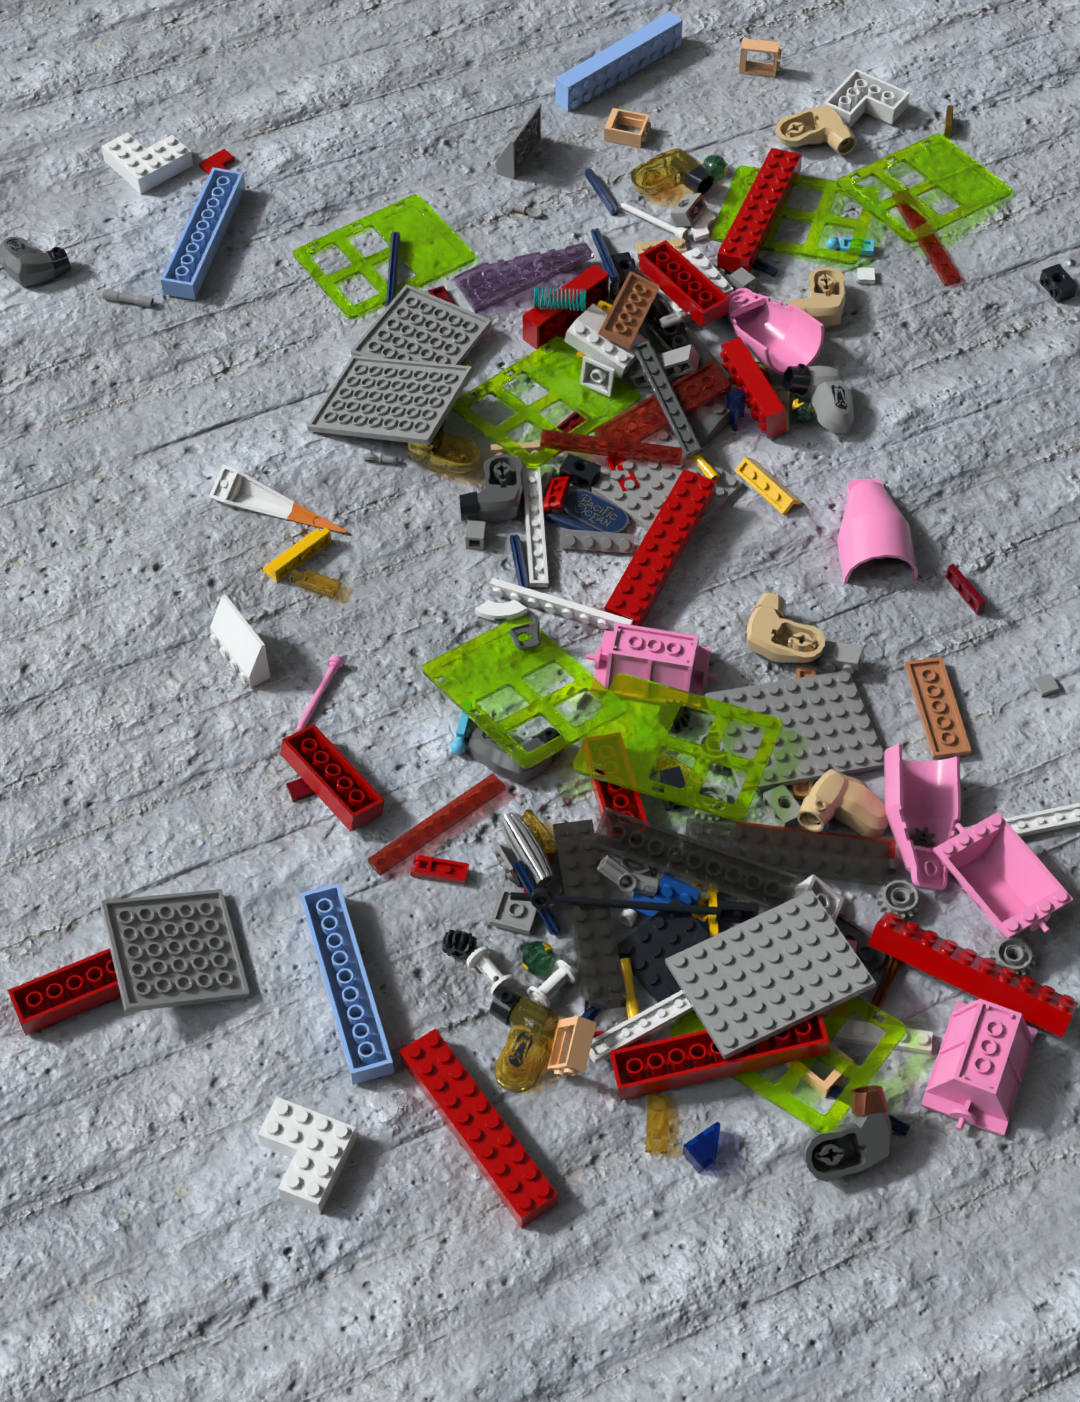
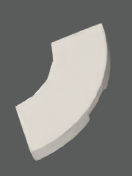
M706 208L691 226V236L694 242L709 237L708 227L716 221V217L709 208Z
M515 599L506 603H494L487 600L475 608L476 615L489 620H495V618L511 620L528 613L527 607Z

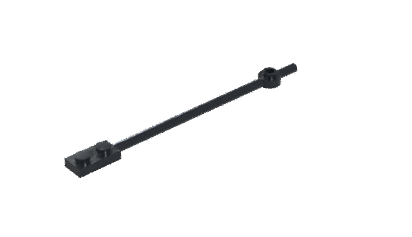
M542 887L534 889L532 893L511 892L510 900L529 901L538 909H545L551 903L707 914L716 915V922L739 924L758 916L759 903L717 900V907L552 895L548 889Z

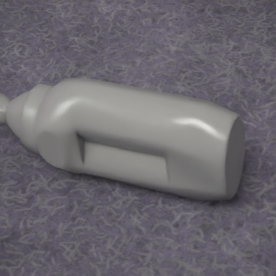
M675 312L662 317L659 321L662 328H669L682 323L690 316V313Z

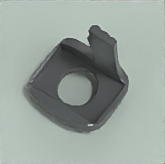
M534 616V623L510 629V637L519 650L534 649L541 644L538 616ZM529 634L532 636V639L528 642H522L518 639V636Z

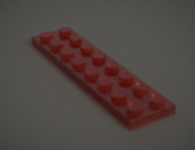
M714 360L671 384L685 415L732 388L731 383ZM654 394L594 429L593 432L609 456L628 450L667 427L669 423Z

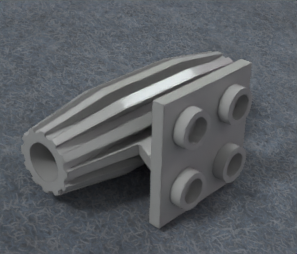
M510 812L505 814L500 823L507 844L499 845L494 837L492 839L494 844L492 850L499 864L503 867L506 876L510 882L514 881L517 887H519L521 884L513 864L522 860L538 888L548 886L553 882L555 876L541 844L530 827L517 813L513 814Z

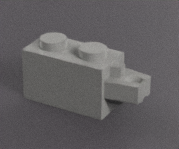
M826 641L821 656L811 662L821 665V669L828 672L845 671L853 675H859L864 660L863 646Z

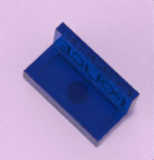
M744 389L727 394L726 408L731 410L729 424L734 432L737 431L738 419L744 417L746 399Z

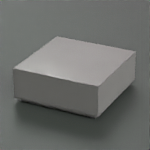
M1051 673L1034 678L1033 684L1041 697L1059 691V686Z

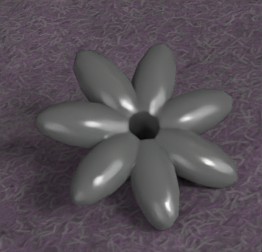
M927 827L922 832L915 828L917 835L910 836V839L916 840L915 846L922 845V847L926 848L927 844L935 846L931 839L936 835L934 833L928 834Z

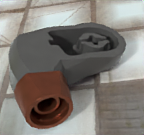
M862 1086L851 1090L852 1114H854L851 1122L841 1124L831 1131L816 1134L807 1142L804 1149V1161L808 1170L817 1179L826 1182L833 1181L842 1176L866 1170L890 1156L892 1124L882 1086Z

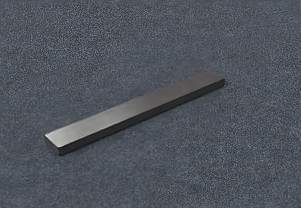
M649 340L633 346L637 359L685 458L688 459L702 453V448Z

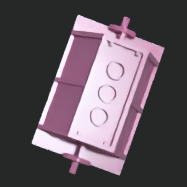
M615 622L614 631H604L601 647L597 648L596 655L587 654L586 659L595 661L594 667L596 670L591 693L665 705L666 701L672 704L675 700L676 704L682 702L683 707L688 706V709L700 711L707 679L714 681L718 679V675L708 674L712 648L699 646V636Z
M999 812L967 830L960 823H957L955 827L960 834L935 847L933 851L1000 934L1008 940L1027 928L1031 931L1041 928L1045 933L1049 932L1050 929L1045 923L1050 919V914L1073 901L1070 894Z
M979 999L971 1004L956 1001L920 1106L959 1120L956 1127L958 1131H962L964 1124L967 1123L1004 1137L1038 1029L1027 1026L1022 1013L983 999Z

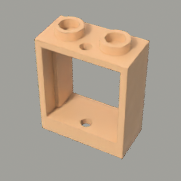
M743 38L739 73L775 77L776 71L780 69V61H778V58L781 59L782 49H779L780 42ZM748 51L774 54L773 63L747 61Z
M613 108L604 128V141L641 148L642 143L646 141L647 132L651 128L649 115ZM620 124L640 128L641 131L640 133L616 129V126Z
M580 1016L559 1020L547 1069L554 1071L555 1076L566 1078L567 1075L576 1076L578 1073H584L597 1022Z
M829 1042L830 1053L828 1055L840 1064L824 1081L798 1060L788 1062L785 1065L824 1098L852 1070L854 1063L850 1057L831 1042Z

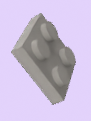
M502 887L490 920V925L530 935L537 909L529 901L510 900L511 892L520 891Z

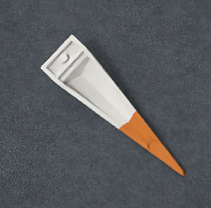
M224 464L209 495L211 499L228 506L319 528L326 527L328 530L348 534L345 529L306 509L240 470Z

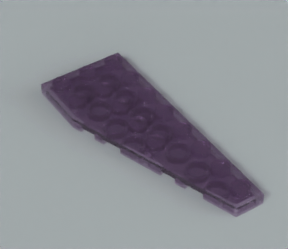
M587 243L566 246L563 250L556 251L551 249L548 253L540 254V252L516 256L513 260L504 261V259L497 260L498 263H482L454 276L453 279L474 313H478L593 259L594 253Z

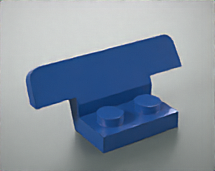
M663 874L653 899L634 892L631 901L670 903L677 897L684 905H696L701 890ZM632 909L635 912L640 913L649 918H651L657 912H659L652 910ZM696 919L706 931L708 924Z

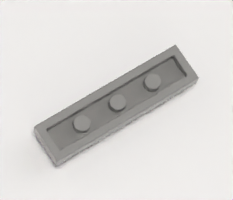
M561 530L560 548L633 554L634 534Z

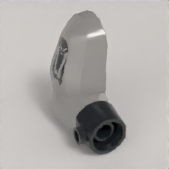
M799 363L798 366H788L783 376L784 389L810 398L818 422L826 429L835 433L851 431L854 421L852 393L844 384L838 370L829 366L808 367L802 363Z

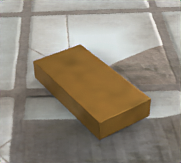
M947 105L945 115L944 138L947 139L950 138L952 130L953 105Z

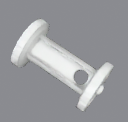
M482 946L468 957L466 964L469 968L478 967L493 985L490 993L495 997L502 987L510 989L515 978L511 974L504 976L489 958L491 953L489 947Z
M558 960L555 963L556 971L539 988L531 986L527 990L531 1000L541 1009L547 1010L550 1007L548 999L565 982L575 983L578 979L572 967L563 960Z

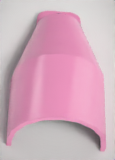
M740 288L726 294L730 298L727 316L737 338L741 337L751 355L776 374L784 375L788 366H798L799 363L809 367L816 359L824 340V325L796 305L790 304L786 306L780 300L777 302L770 301V297L754 293L747 288Z
M878 479L851 480L848 483V500L837 538L844 583H848L852 571L860 564L883 557L899 558L908 562L911 565L913 581H917L918 571L910 525L884 488L883 483Z
M894 745L884 752L885 813L905 869L911 874L913 884L920 889L943 890L948 882V869L933 849L957 834L955 825L961 818L960 757L938 761L902 760V745ZM927 827L928 834L934 833L936 835L931 839L935 846L928 844L927 848L922 847V845L915 846L916 840L910 839V836L917 835L915 828L922 832Z

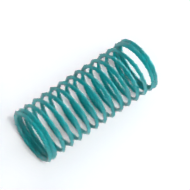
M535 287L534 309H537V307L540 309L541 305L543 309L545 305L546 309H548L550 304V309L554 306V310L556 308L560 310V307L564 310L565 307L567 311L569 306L571 311L573 305V310L575 311L577 304V311H579L580 307L582 312L585 311L586 289L583 290V293L582 289L580 290L579 305L578 289L576 290L575 306L574 289L570 303L571 289L568 292V301L567 289H565L563 302V289L561 288L559 303V288H557L555 304V288H553L552 305L551 287L549 289L548 305L547 287L544 303V288L542 287L541 301L540 287Z

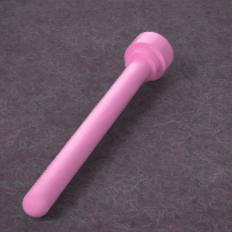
M331 655L328 661L329 669L298 723V731L306 727L336 671L342 669L345 660L341 656Z

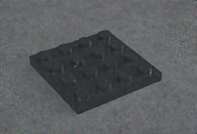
M677 897L670 902V904H682ZM659 911L612 949L620 959H630L633 975L655 1001L659 1003L681 991L680 986L665 964V959L707 940L711 936L691 913Z

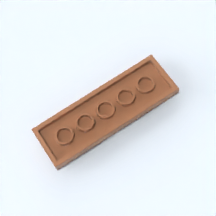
M630 271L598 335L630 349L660 286Z
M943 658L905 661L904 667L932 760L971 755L972 750Z

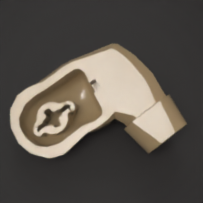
M829 106L811 108L795 115L786 116L780 119L776 125L778 140L783 145L789 147L818 144L824 141L839 155H845L851 152L857 144V139L846 121Z
M819 268L810 272L808 275L809 298L786 301V306L790 304L796 305L822 323L824 329L840 324L846 301L845 275L833 268Z
M770 592L761 595L749 618L747 648L774 662L806 663L819 658L825 646V637L821 630L815 626L784 619L786 601L780 595Z
M834 769L824 773L814 784L807 797L804 798L797 815L801 826L814 832L821 831L833 817L841 823L848 825L862 836L869 838L881 836L889 826L885 813V803L864 782L846 776Z

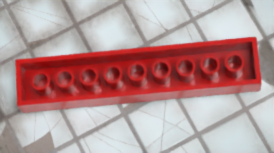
M776 148L770 149L717 253V268L735 272L742 267L750 273L801 171L802 154Z
M683 469L604 607L605 612L633 620L632 625L642 627L715 497L717 481Z
M886 912L876 923L868 942L869 946L980 999L1022 1013L1024 1020L1063 1037L1078 1006V1002L1073 997L1066 994L1061 995L1050 986H1042L1029 976L1023 977L1010 967H1002L996 964V961L991 958H983L972 949L959 947L955 941L940 938L936 932L919 928L918 924L904 921L895 913Z
M820 1013L725 1060L707 1030L609 1051L620 1101L828 1054L830 1049L829 1038Z
M433 1029L400 1050L401 1063L521 1228L558 1205V1193L436 1029Z

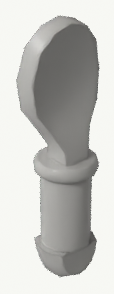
M516 204L509 206L512 212L527 213L532 218L542 216V211L537 208H527L526 206L523 207Z
M372 453L362 455L363 460H374L380 463L397 464L399 461L397 456L380 455L378 457Z

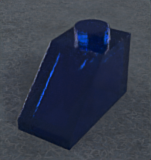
M718 1121L683 1145L682 1154L698 1174L703 1170H710L716 1164L721 1125Z

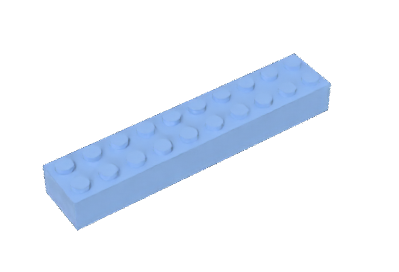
M670 11L556 78L555 103L569 112L653 61H656L663 55L678 48L681 45L683 20Z
M212 167L161 278L163 294L196 299L244 192L245 180L243 172Z
M340 884L300 893L302 909L352 1084L393 1074V1061Z

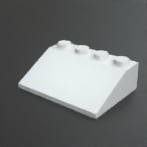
M593 304L570 326L564 341L587 357L614 368L615 375L621 379L637 359L633 346L645 342L647 339L637 333L630 349H627L598 335L608 314Z
M226 594L222 595L210 626L212 634L210 639L215 646H219L222 656L229 659L231 668L239 672L241 681L244 684L247 683L250 688H253L270 678L265 644Z

